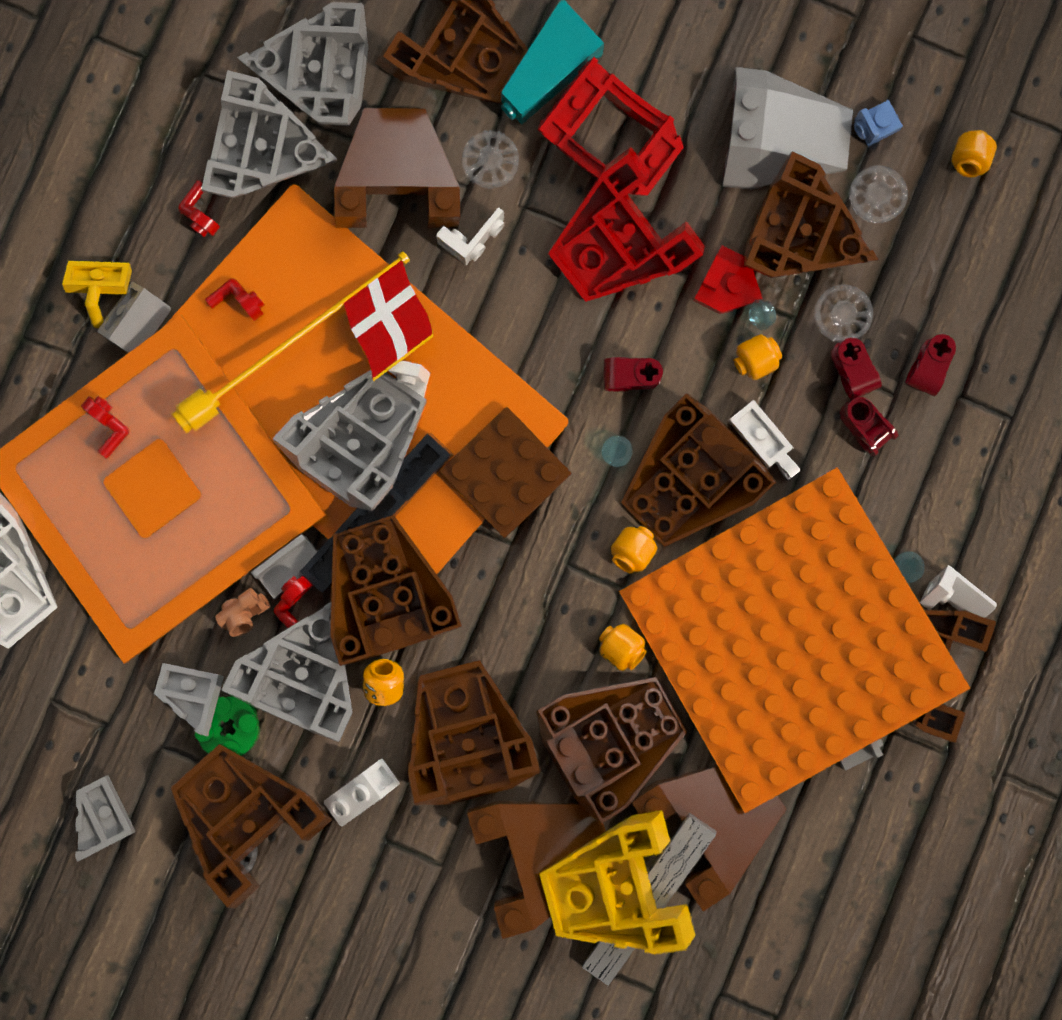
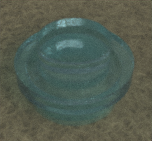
M759 299L753 302L752 308L749 310V318L751 323L761 331L768 329L770 325L775 323L776 313L770 301Z
M622 436L608 438L602 447L603 459L613 467L626 465L633 454L631 443Z
M903 552L895 558L894 561L907 583L919 580L924 574L925 564L917 553Z

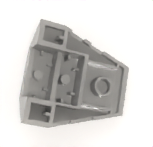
M735 68L732 93L734 105L729 150L725 157L723 187L754 190L771 185L792 151L820 164L826 175L847 170L853 117L852 109L766 70Z
M370 370L344 385V389L332 397L328 398L326 396L319 400L318 405L305 413L301 411L294 415L274 436L273 442L302 473L351 507L373 511L394 485L427 401L423 396L405 384L397 382V379L387 372L373 382Z

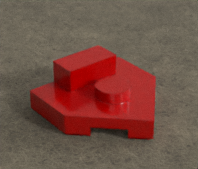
M721 245L693 301L721 315L740 307L759 303L763 298L753 269L744 266L745 256Z

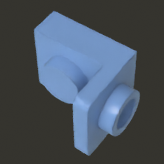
M889 100L870 110L866 108L860 110L854 119L857 135L860 139H864L868 146L900 131L903 127Z

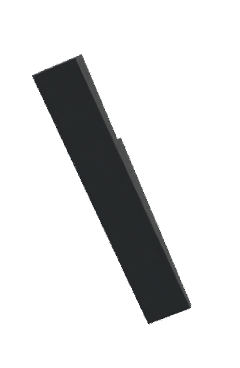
M427 433L404 458L392 489L374 510L357 508L334 534L392 515L396 517L454 454L432 433ZM333 535L299 571L322 593L332 584Z

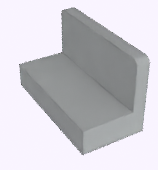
M132 281L128 287L127 295L123 294L97 332L129 353L155 334L171 311V307Z
M301 534L253 570L251 574L254 578L259 579L273 599H276L284 593L281 587L291 577L295 576L299 579L301 576H304L299 571L318 551L310 540Z

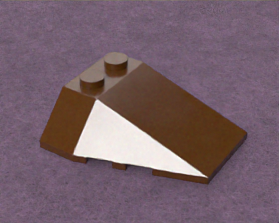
M480 660L419 676L415 707V726L411 741L412 752L408 767V776L415 805H451L514 788L540 772L531 737L517 719Z

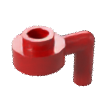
M197 180L179 204L178 210L193 221L190 227L205 238L208 233L214 236L221 226L199 209L193 207L204 193L201 191L203 183Z
M229 279L205 298L206 302L213 309L233 294L254 322L264 314L261 308L265 304L254 291L248 294L236 279Z
M99 395L95 399L88 396L81 407L93 418L113 431L97 451L104 458L108 459L127 437L129 428L110 412L113 406Z
M293 576L281 587L284 593L281 596L280 602L273 610L275 616L287 628L299 622L288 610L312 587V584L304 576H301L299 579Z

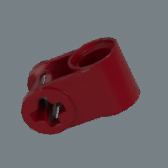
M939 334L926 340L922 344L917 358L909 370L905 384L935 397L944 384L947 370L956 352V344L953 338L946 334ZM936 344L940 345L939 351L943 352L939 356L936 355L937 349L933 347Z
M851 337L834 345L831 351V358L841 378L842 386L851 400L882 387L879 373L872 364L862 341ZM852 349L853 355L845 358L843 352Z
M612 357L603 359L604 391L654 389L661 382L663 368L659 361L653 358ZM645 367H651V371L657 373V375H653L652 381H646V376L640 375V373H644Z
M858 397L842 406L840 411L842 422L856 437L861 447L872 457L878 455V450L889 440L898 438L899 435L894 426L883 417L869 399ZM853 405H857L863 410L861 421L856 420L852 416L851 409Z

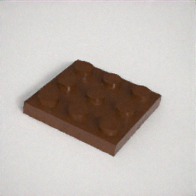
M508 407L504 408L440 470V473L504 539L572 475L571 471Z

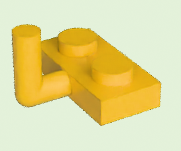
M68 261L62 285L65 293H87L85 300L86 310L92 326L100 328L104 322L98 305L100 294L127 295L132 269L130 263Z

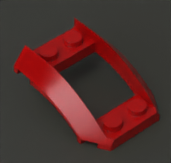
M592 57L578 71L577 77L548 115L540 121L537 130L576 164L595 178H598L606 165L571 137L602 96L606 97L616 107L654 132L637 154L650 171L648 179L628 193L648 196L684 148L680 135L677 136L673 123L675 119L646 102L613 73L610 74L598 63V59Z

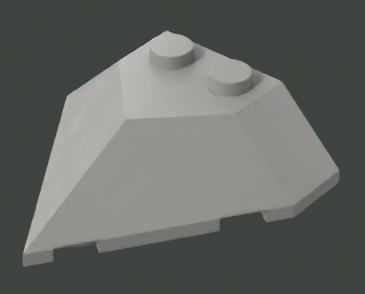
M332 2L323 7V12L309 20L304 18L266 40L261 48L250 54L246 52L237 57L319 124L350 125L361 108L367 64L368 39L364 5L362 3Z
M227 70L221 97V114L211 159L207 161L202 192L233 199L337 161V158L316 140V137L281 101L279 102L259 78Z
M331 602L309 617L307 616L268 640L258 649L236 660L223 685L222 691L305 730L340 742L353 712L345 665H339L330 636Z

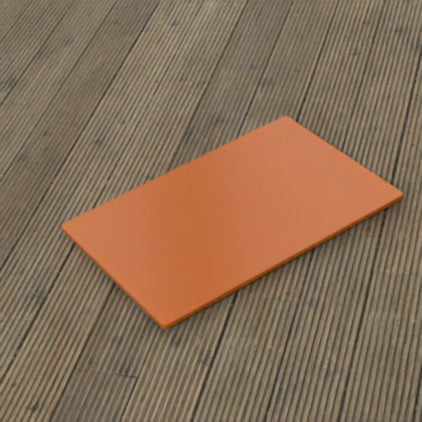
M291 185L165 325L181 314L231 382L389 264L348 228H336L334 216L298 185ZM229 279H236L248 294L252 291L257 294L265 304L261 308L264 314L254 322L233 294L213 309L206 302L205 298ZM410 283L428 314L433 329V337L402 360L421 364L430 372L424 396L427 402L405 457L427 433H432L454 454L447 461L448 463L506 407L548 448L568 426V418ZM343 306L234 388L273 441L274 436L294 415L301 411L305 413L318 405L319 400L326 396L330 398L342 391L344 385L370 371L371 368L365 353L351 330L346 310ZM387 371L388 374H390L394 378H397L391 372ZM278 447L326 514L324 518L313 526L329 539L357 508L349 506L302 473ZM440 470L396 515V519L436 574L443 569L485 521V518L440 473Z

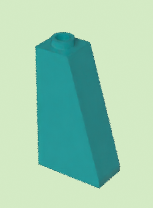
M561 0L501 92L502 110L511 120L516 118L521 125L570 84L579 74L578 71L592 57L598 59L603 55L604 42L565 0Z

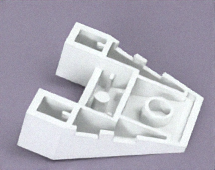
M0 493V645L9 649L57 608V604L21 517L11 503Z

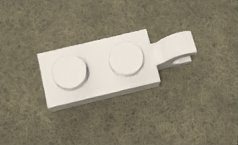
M754 400L729 419L728 422L767 468L776 463L780 472L787 480L800 471L796 463L787 455L794 447Z

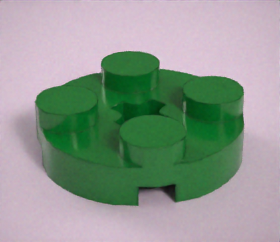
M233 696L219 697L208 736L198 734L195 731V737L208 754L219 744L240 756L246 754L254 747L260 735L256 709ZM232 719L234 721L232 727L236 731L234 734L228 733L225 736L222 733L223 728L220 724L222 721L228 722Z

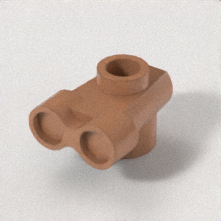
M249 588L240 594L238 599H230L224 602L221 606L222 611L215 615V618L220 627L228 630L230 636H242L253 628L251 618L269 609L270 603L262 593L258 595L252 588Z

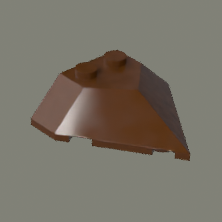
M792 151L765 196L746 242L744 266L770 278L872 262L879 259L873 249L870 250L861 236L863 234L841 197L837 191H833L824 177L826 173L821 165Z

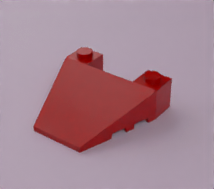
M632 147L605 166L548 253L585 302L622 291L624 288L639 283L641 285L651 282L655 278L679 273L704 255L705 245L687 221L661 239L630 198L628 193L646 181L650 172Z

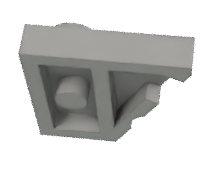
M162 663L154 694L164 703L171 706L172 710L180 718L185 719L193 726L198 734L208 736L224 676Z
M108 775L76 791L78 851H76L75 858L77 862L136 832Z

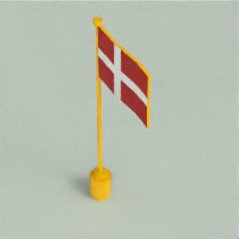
M403 251L397 255L398 259L216 393L212 394L210 390L204 393L199 388L175 406L177 409L171 413L173 418L186 434L191 430L197 431L219 414L216 409L220 406L218 398L343 306L345 307L351 330L368 359L374 382L433 337V329L428 314L412 289L404 267L410 261L406 253Z

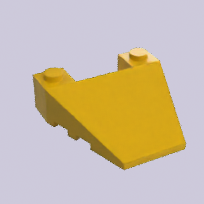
M662 810L630 816L540 873L556 936L596 943L597 941L615 944L614 947L626 949V947L644 949L645 953L651 954L687 949L695 937L688 905L684 904L657 909L643 856L660 854L670 843Z

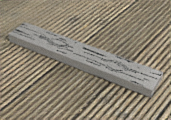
M691 813L688 814L671 838L670 843L664 848L647 872L657 909L664 908L716 836V830ZM598 941L583 962L582 968L609 986L635 948L626 947V949L614 947L615 944Z

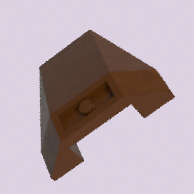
M686 393L664 415L621 503L666 547L754 505L776 481L758 457L712 411Z
M394 515L333 534L330 636L340 666L387 654L436 638L462 627L453 596Z
M656 677L562 695L536 711L542 742L573 797L599 824L604 823L630 805L687 733Z

